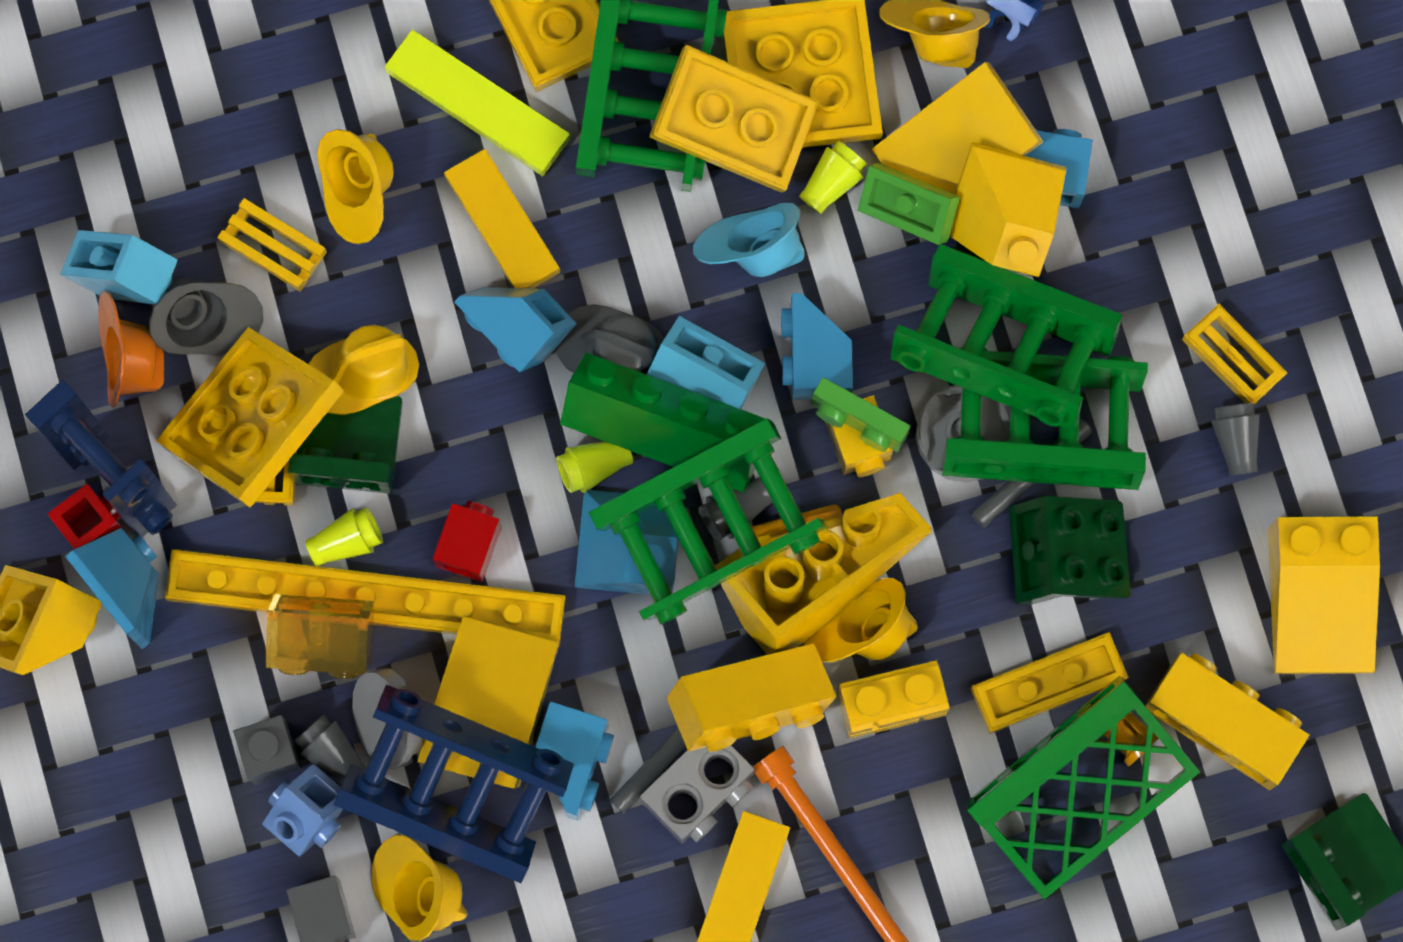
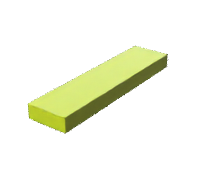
M413 29L384 67L386 73L542 177L570 140V133Z

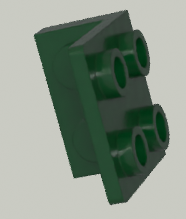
M396 396L362 411L347 415L325 414L300 445L297 454L294 453L289 459L288 474L293 483L296 485L392 494L403 407L402 398Z
M1043 496L1009 507L1016 604L1033 605L1062 596L1125 599L1130 597L1124 509L1121 501Z
M1366 793L1360 794L1281 844V847L1336 931L1348 927L1365 916L1364 913L1403 889V848Z

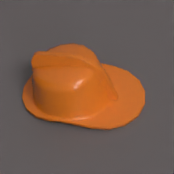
M103 291L100 295L98 307L99 331L107 368L109 405L114 408L121 395L152 392L161 389L164 383L163 349L156 345L150 335V330L146 326L119 319L111 294L108 291Z

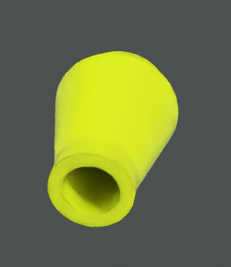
M838 141L832 149L826 147L799 198L821 215L829 205L864 178L861 173L868 165L854 151Z
M603 441L566 447L565 453L556 457V463L567 490L570 493L578 490L586 493L623 467L633 464V457L630 450Z
M353 507L315 536L305 540L308 553L316 566L373 553L374 547L383 543L379 526L368 507L358 511Z

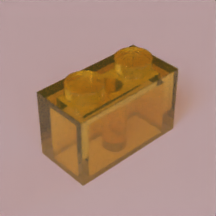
M274 594L267 611L266 668L279 669L281 673L287 675H302L308 671L329 672L330 676L339 679H350L363 675L367 672L372 658L374 601Z

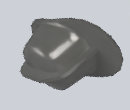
M189 277L172 281L170 288L158 303L150 305L153 310L149 321L150 335L159 348L172 354H227L248 327L259 333L264 321L263 307L256 294L245 286L233 283L204 282Z
M592 304L578 307L568 314L576 322V325L556 347V351L560 361L572 373L575 372L586 352L647 375L657 351L665 338L656 327L643 319L608 306Z

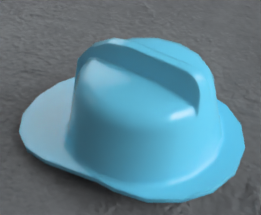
M780 203L763 210L722 219L709 226L698 236L693 245V254L700 262L707 264H724L735 261L754 277L772 275L804 259V248L796 230V225L800 218V209L794 203Z

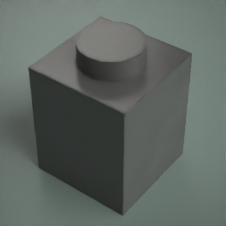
M282 715L233 730L247 779L254 785L302 770L289 724Z
M334 875L286 890L300 942H345L346 940L356 938L341 881L337 876Z

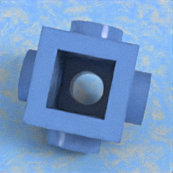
M313 764L292 782L286 779L273 792L268 800L273 808L262 825L299 857L315 843L320 848H323L341 827L336 819L343 809L334 805L341 787Z

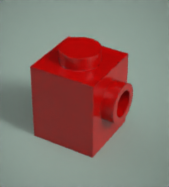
M88 483L47 513L74 549L122 528L118 522L122 517L103 495L99 497Z

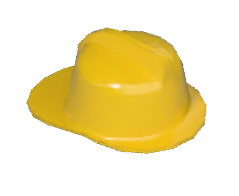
M890 0L885 2L879 9L880 18L886 24L910 33L916 53L920 59L947 67L968 68L974 64L978 47L979 29L985 27L990 22L989 13L982 9L961 7L941 0Z
M342 129L329 131L320 140L317 151L325 207L329 221L337 234L347 242L355 244L369 242L379 233L383 222L384 203L382 194L391 186L394 175L393 162L387 150L377 141L374 134L368 133L357 136L351 131Z
M378 325L362 326L356 329L346 339L327 346L315 354L309 362L310 366L333 379L344 390L328 411L330 414L338 415L359 412L407 391L417 379L419 369L416 351L401 334H396L388 328Z
M882 578L874 582L816 634L806 640L804 646L814 643L821 661L829 663L844 659L855 653L870 660H883L892 656L900 649L905 640L918 629L916 620L905 606L906 592L902 583L894 578Z
M394 835L382 843L376 852L372 864L371 882L374 894L382 909L409 940L421 941L428 937L432 931H441L453 922L462 921L466 918L468 912L461 903L462 884L458 874L452 868L433 860L416 841L408 836Z

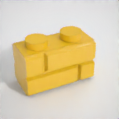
M937 660L841 683L837 690L849 739L917 723L920 718L926 721L946 716L950 709Z

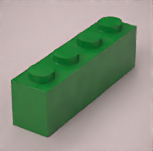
M585 352L568 383L560 425L675 467L766 418ZM745 459L727 468L730 473L727 480L731 488L743 493L755 471L754 465H748Z

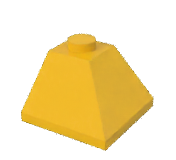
M972 142L955 191V195L960 196L950 237L993 266L1039 277L1055 232L1066 166Z
M5 565L0 575V668L25 675L83 648L87 637L96 626L97 614L102 605L101 601L58 579Z

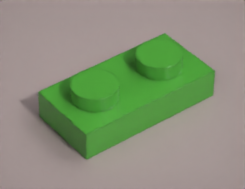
M877 163L869 165L857 211L940 245L947 243L949 240L960 196Z
M824 377L813 393L811 405L818 408L816 414L822 420L838 428H842L845 423L861 432L859 438L870 447L881 452H886L887 448H890L898 453L908 435L909 424Z

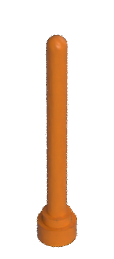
M784 745L754 765V774L761 784L767 783L772 790L775 788L779 790L884 942H909L793 777L797 773L792 767L795 761Z

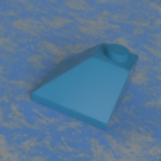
M589 490L584 493L575 588L650 595L621 535H614L612 529L607 531L597 530L588 513L624 493ZM655 505L638 514L642 521L638 526L673 593L678 537L665 512H659Z
M120 528L65 556L124 632L141 649L150 644L159 574L150 564V562L157 558V555L141 535L138 534L133 539H130L125 531Z

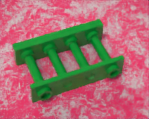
M601 0L576 163L577 176L595 178L597 165L606 166L607 162L683 173L681 191L691 192L693 179L702 181L705 160L688 153L611 143L610 137L601 135L604 118L613 119L614 114L656 120L662 104L661 101L617 95V90L608 89L611 70L620 72L621 67L673 75L679 59L677 55L624 48L623 42L615 41L618 23L627 24L628 20L704 31L701 51L711 55L713 37L723 39L727 10L718 9L719 0H709L707 12L632 0Z
M940 244L932 259L928 284L929 287L937 289V292L916 331L898 324L894 332L891 360L899 362L911 371H922L1035 416L1047 425L1060 426L1074 431L1083 397L1072 392L1092 351L1110 356L1117 340L1122 314L1004 268L993 266L986 261ZM955 298H960L983 307L962 349L935 339ZM1000 316H1006L1028 325L1008 367L980 357ZM1047 333L1074 343L1054 386L1026 375Z
M984 348L980 357L1008 367L1014 352L988 351ZM1036 354L1026 375L1054 385L1068 356ZM1113 356L1108 359H1088L1072 393L1080 396V387L1110 389L1108 447L1104 450L1083 448L1079 444V417L1074 431L1059 426V443L1055 446L1036 445L1029 440L1030 414L1012 407L1010 412L1009 440L1005 442L985 441L980 437L982 395L962 388L960 436L947 438L942 458V476L1139 490L1146 471V453L1133 452L1132 449L1128 448L1129 391L1141 392L1148 372V362H1135L1132 358L1126 356Z
M766 418L588 512L597 530L607 531L612 529L614 535H621L655 602L639 611L643 620L657 618L660 625L687 612L683 603L789 548L796 555L821 542L818 533L828 528L824 519L817 518L806 524L771 456L775 452L772 444L782 439L772 420ZM743 459L746 460L748 465H754L788 531V534L763 547L760 545L727 480V477L730 476L727 468ZM699 482L703 489L709 487L744 556L719 570L716 569L682 502L686 499L683 491ZM655 505L659 512L664 511L699 578L698 581L672 593L638 526L642 522L638 514Z

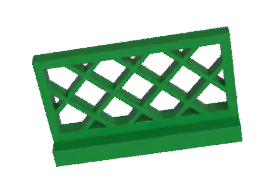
M1118 676L965 803L970 815L987 831L1045 900L1193 779L1200 771L1123 678ZM1135 709L1146 723L1145 744L1116 742L1117 723ZM1110 729L1109 741L1097 740ZM1153 732L1165 746L1152 745ZM1087 747L1107 748L1106 776L1077 774L1078 755ZM1115 749L1144 752L1141 780L1112 777ZM1151 753L1172 754L1184 768L1169 782L1148 780ZM1071 761L1070 773L1058 772ZM1048 779L1069 781L1067 808L1038 806L1039 787ZM1076 781L1105 784L1102 811L1073 809ZM1111 786L1140 787L1139 806L1130 814L1109 812ZM1147 788L1159 789L1146 800ZM1032 793L1031 805L1019 804ZM1009 811L1030 813L1028 840L1006 838L995 823ZM1037 813L1066 816L1064 843L1034 841ZM1072 818L1102 819L1100 838L1091 846L1070 844ZM1108 820L1120 821L1107 832ZM1015 847L1027 848L1026 860ZM1034 849L1063 851L1061 870L1044 883L1032 869ZM1069 852L1081 853L1068 864Z

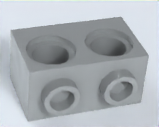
M731 745L714 752H709L707 747L689 752L687 750L640 796V802L681 844L689 837L697 843L717 824L718 821L712 815L726 801L733 808L753 789L754 786L748 780L754 775L755 769ZM722 759L728 762L733 769L732 778L725 784L711 783L704 774V768L710 761ZM678 794L691 796L697 803L696 813L691 818L685 820L673 817L668 810V804L674 796Z

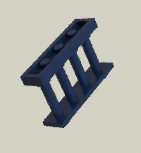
M63 379L25 414L73 470L81 464L84 466L90 464L110 485L102 495L136 535L140 534L142 538L148 532L154 535L170 522L173 517L170 511L177 504L141 458L128 470L106 447L104 442L110 436L78 394Z
M386 684L373 715V718L385 722L386 725L366 769L350 764L334 805L522 883L529 869L536 841L525 837V834L546 791L561 797L564 796L574 763L564 760L558 753L552 750L538 749L427 702L410 690L397 689ZM405 731L433 742L413 788H408L385 778ZM452 751L480 762L460 808L453 807L431 797ZM499 771L527 782L507 827L504 828L478 817Z

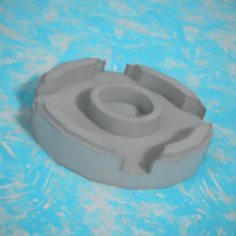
M957 385L945 387L936 393L934 397L929 399L918 417L915 437L919 453L929 468L941 476L947 438L960 436L962 387ZM982 396L980 437L985 441L1005 442L1010 438V411L1004 404ZM942 476L947 480L965 483L981 480L980 478Z
M380 668L365 672L357 679L353 691L352 711L356 731L370 757L386 725L385 722L373 718L385 685L387 684L397 689L407 686L404 678L392 669ZM405 731L388 769H397L413 762L412 756L419 754L423 738Z

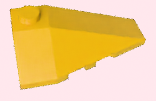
M901 493L847 509L843 515L825 520L828 528L818 533L821 542L796 555L789 548L721 583L743 628L767 655L797 648L811 638L931 533L932 527ZM788 532L774 537H770V534H767L757 539L763 547L788 534ZM740 548L715 565L716 569L719 570L744 557Z

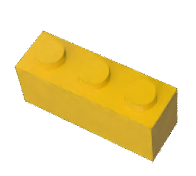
M813 643L682 676L666 699L688 752L707 747L709 752H714L732 745L736 739L751 735L753 740H760L775 734L784 726L795 724L797 728H806L814 725L824 718L823 713L837 696Z
M1181 652L1174 659L1145 705L1152 715L1266 789L1272 790L1278 786L1310 734L1300 729L1302 722L1282 708L1277 707L1275 711H1272L1257 700L1260 695L1248 685L1237 680L1230 684L1215 674L1217 667L1206 658L1196 653H1191L1188 657Z

